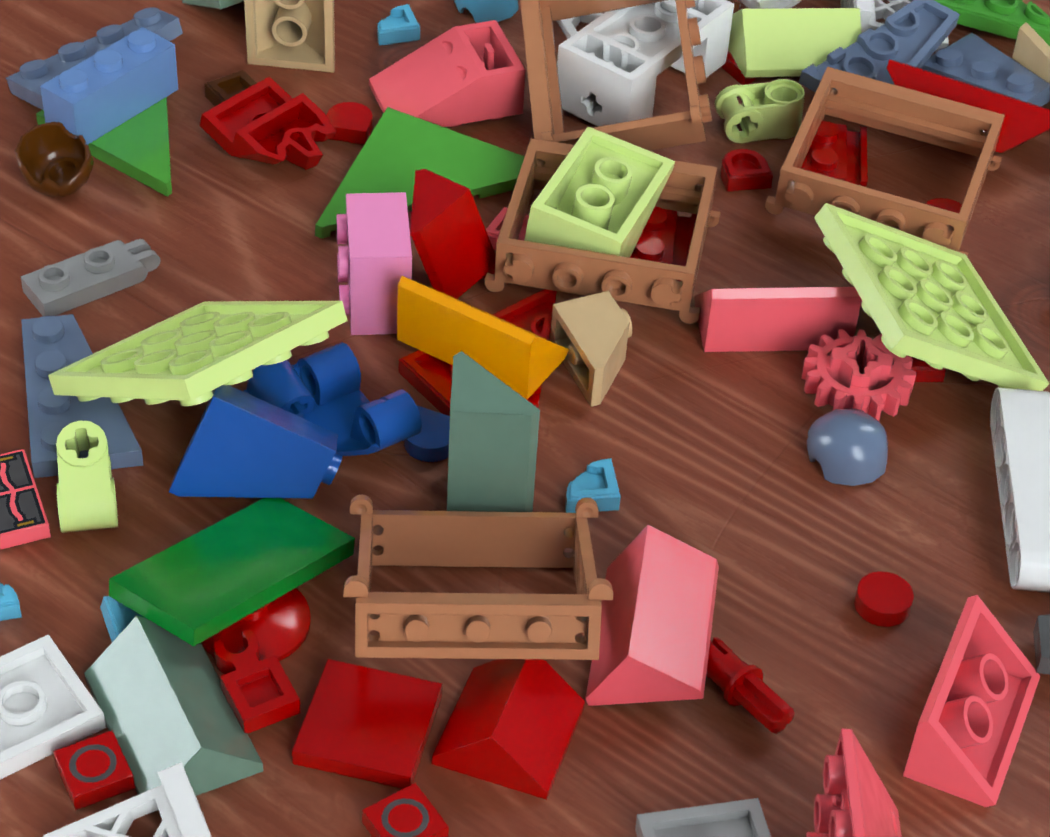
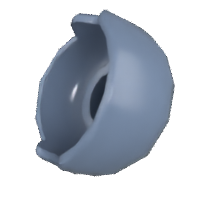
M854 408L835 409L816 419L811 425L807 439L809 460L811 463L815 462V459L819 462L824 478L831 483L849 486L872 483L886 471L888 460L887 433L878 420L862 410Z

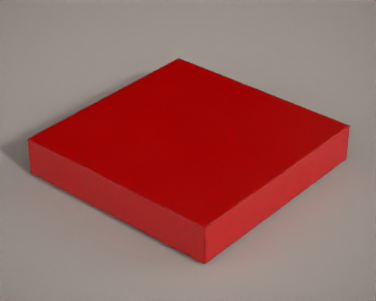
M328 659L292 749V764L402 789L412 785L442 698V683Z

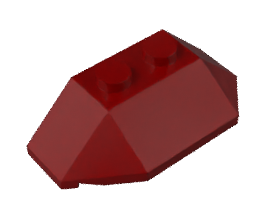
M889 59L887 70L894 85L1004 114L1005 117L995 149L996 152L1005 153L1050 131V109Z

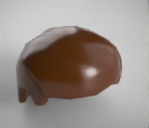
M50 122L34 126L21 136L15 149L19 170L25 181L35 191L51 197H64L75 193L88 181L94 165L89 145L86 144L84 137L70 133L60 122Z

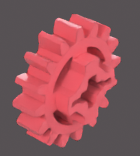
M843 329L838 330L836 340L824 334L820 337L819 346L813 344L809 346L807 357H805L801 379L806 380L804 391L806 394H816L814 404L817 407L830 404L833 406L832 411L835 409H859L878 421L880 420L881 411L894 417L897 415L899 405H908L913 390L916 371L911 370L912 357L906 356L902 358L890 352L881 341L882 334H879L873 340L870 337H866L865 330L859 329L854 337H850Z

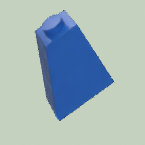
M221 385L213 391V397L209 400L174 474L169 493L178 497L313 499L321 482L327 485L332 483L341 464L343 456L336 453L338 434L230 385Z

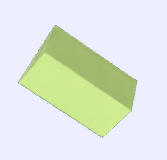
M860 8L741 9L733 13L728 50L745 78L800 77L802 70L812 64L817 67L826 61L829 53L839 47L845 49L857 41L858 35L862 33Z

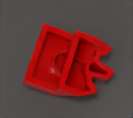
M270 76L202 113L199 125L233 157L260 161L272 165L285 159L305 170L316 167L323 156L315 141L324 142L336 134V130L325 113L304 93L292 98Z

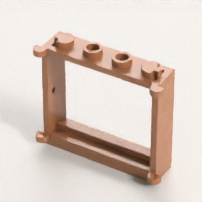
M520 0L534 139L575 145L586 130L564 131L553 21L666 0ZM675 0L690 111L599 126L593 129L649 151L706 141L704 123L712 121L708 94H699L698 84L707 83L703 56L694 57L693 46L701 45L697 17L689 18L687 9L696 7L695 0Z
M827 66L781 168L776 198L768 195L765 208L769 213L775 215L781 214L784 207L815 216L822 206L828 203L963 253L968 257V253L960 251V247L988 171L997 170L1002 161V157L994 155L1005 115ZM825 115L980 157L960 213L801 169Z
M531 138L496 242L495 274H486V288L492 292H500L503 290L505 283L585 296L609 291L615 301L677 310L682 322L687 324L697 322L700 308L691 306L705 237L707 228L715 227L719 223L721 213L712 211L718 167L675 161L674 168L655 206L663 209L697 214L686 266L518 240L534 190H543L574 147L572 144Z
M360 494L351 500L350 514L361 515L357 575L346 579L343 597H356L355 658L599 660L601 600H613V588L608 580L604 578L597 579L587 519L598 518L599 516L598 505L592 498L580 499L576 504L575 513L373 510V502L367 495ZM381 546L382 550L377 551L373 547ZM566 548L573 549L570 553L564 552ZM372 566L574 568L577 594L371 592ZM372 630H376L379 632V634L371 635L369 632ZM577 633H583V637L575 636Z

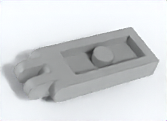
M137 239L127 244H124L121 240H116L21 276L22 289L42 316H56L144 281L148 272L155 270L159 266L161 259L154 250H151V247L144 239Z

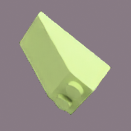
M587 127L531 205L524 241L630 257L670 177L675 161Z

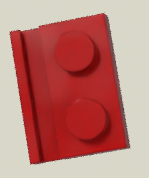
M821 121L801 169L867 187V127L860 126L859 132L847 131V125Z
M655 206L630 258L686 266L697 214L691 213V217L677 216V211Z

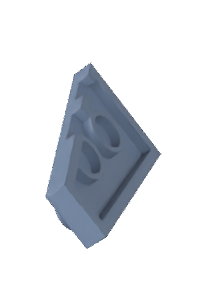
M970 33L946 48L940 49L921 68L1042 107L1050 102V84L974 33Z

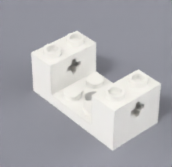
M675 0L606 11L558 45L557 67L562 109L598 127L652 117L657 75L669 66L685 74ZM695 0L696 7L687 8L689 18L697 17L701 45L693 46L694 57L703 56L706 78L726 63L734 3L727 0Z

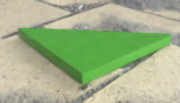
M935 0L960 14L957 22L959 25L1017 40L1019 28L1027 22L1050 46V16L1032 1L1026 5L1022 0Z
M167 97L88 144L92 156L167 197L172 194ZM44 110L36 113L38 125L45 124Z
M387 107L316 223L315 236L319 238L329 237L330 231L337 230L336 214H346V194L406 192L408 212L412 211L415 171L427 169L469 188L473 196L478 195L479 198H484L514 190V185L516 184L525 156Z

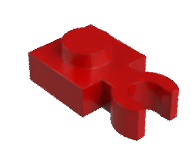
M246 629L242 631L245 649L243 652L231 653L227 651L220 639L214 641V658L217 668L224 673V675L220 676L221 690L244 733L249 734L300 714V698L276 655L260 661L259 639L252 630Z

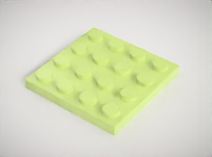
M825 203L815 215L814 219L825 236L823 238L825 245L837 256L843 267V276L855 287L862 299V309L875 321L882 333L881 341L890 352L902 358L906 356L914 357L925 361L933 368L939 370L947 368L962 373L972 381H979L981 379L996 384L1000 388L1043 391L1050 384L965 254Z
M204 301L51 373L48 377L54 395L77 396L80 402L110 397L112 403L144 399L147 405H154L169 400H179L181 406H193L210 400L213 397L212 390L221 385H234L249 380L253 377L252 370L260 365L277 364L289 359L292 356L291 350L299 345L307 346L329 338V330L348 320L342 301Z

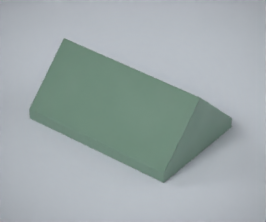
M462 351L453 356L447 511L533 512L540 409Z
M136 615L84 673L90 692L104 713L106 727L108 731L113 730L132 771L135 790L138 795L162 785L158 772L181 762L196 796L263 772V763L249 735L244 733L221 690L220 679L201 643L193 647L152 621Z

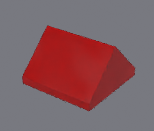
M427 169L416 170L410 235L433 289L458 299L490 271V268L495 266L496 255L471 190Z
M496 659L474 667L432 755V764L547 800L583 713L585 701L545 659Z

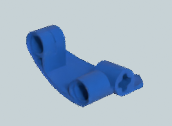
M343 342L305 356L294 365L288 359L277 364L260 365L252 371L253 377L247 381V389L243 391L337 433L336 453L342 456L372 454L413 437L422 430V421L418 407L405 390H397L371 402L360 391L361 372L358 361L350 347Z

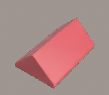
M855 287L710 289L694 296L695 307L700 308L698 325L704 352L808 351L811 344L819 346L820 337L824 334L836 340L838 330L843 329L850 337H854L862 302Z
M647 525L607 568L605 579L612 585L613 600H602L599 660H592L585 697L588 706L704 699L719 570L716 558Z
M978 595L967 598L918 722L903 776L978 805L989 807L997 803L1041 676L1039 673H1036L1035 668Z

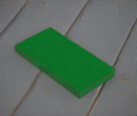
M263 498L109 578V596L194 647L354 555L355 538L282 498Z

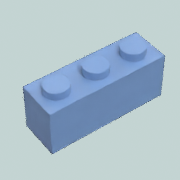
M141 27L74 67L63 71L60 75L40 86L45 123H62L70 133L76 136L82 135L88 145L179 90L175 44Z

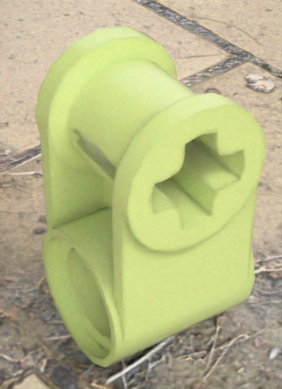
M788 79L747 85L735 84L726 87L717 95L715 109L718 115L725 119L724 131L726 136L735 143L776 138L789 139L797 135L801 126L805 91L801 84ZM737 97L741 98L742 104L739 105ZM740 123L742 131L738 130L737 124Z
M79 420L72 422L61 430L56 443L59 483H57V504L61 533L117 528L118 512L114 477L112 478L111 460L105 432L99 425L91 421ZM89 450L88 457L79 458L80 451Z

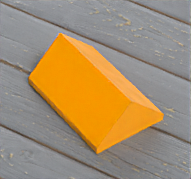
M401 276L398 283L397 340L453 365V356L462 351L526 400L562 363L569 349L407 277Z

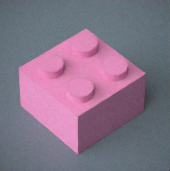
M406 192L346 194V214H336L337 244H346V246H338L337 272L338 282H348V285H339V301L343 302L346 315H350L351 335L397 334L398 283L401 276L412 280V250Z

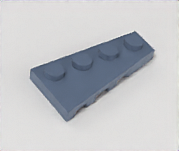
M914 0L888 16L885 23L875 30L869 28L858 35L857 41L845 49L839 47L829 53L825 62L817 67L812 64L802 70L799 83L816 92L828 66L894 84L887 70L889 59L922 68L956 27L960 14L935 0Z
M155 7L142 9L136 12L134 19L121 25L105 26L96 32L97 36L89 40L66 44L58 50V54L50 58L33 60L23 64L19 68V72L6 77L11 94L43 110L40 87L42 84L141 27L152 31L168 41H172L183 34L179 18Z
M74 315L21 319L31 462L34 478L58 476L57 437L65 426L79 420L91 421L99 425L105 432L111 469L144 466L142 449L118 403H112L110 397L80 402L77 396L54 395L48 377L49 374L93 354ZM89 450L80 451L79 458L88 457Z

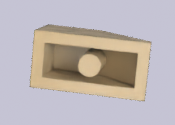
M609 291L555 303L552 310L550 341L569 349L566 358L562 362L590 407L600 405L625 361L627 340L632 336V322L628 312L624 308L620 309Z

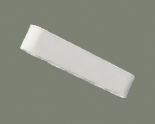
M997 387L991 402L990 427L1010 584L1016 590L1050 592V392Z

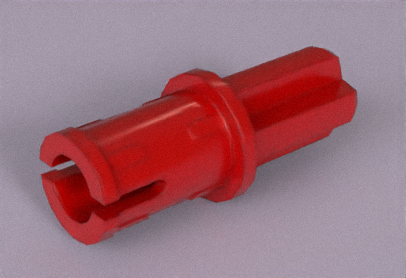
M713 637V641H710L706 676L724 692V699L729 705H742L771 733L778 734L782 732L787 724L793 720L795 715L794 709L763 682V672L758 666L748 665L723 640Z

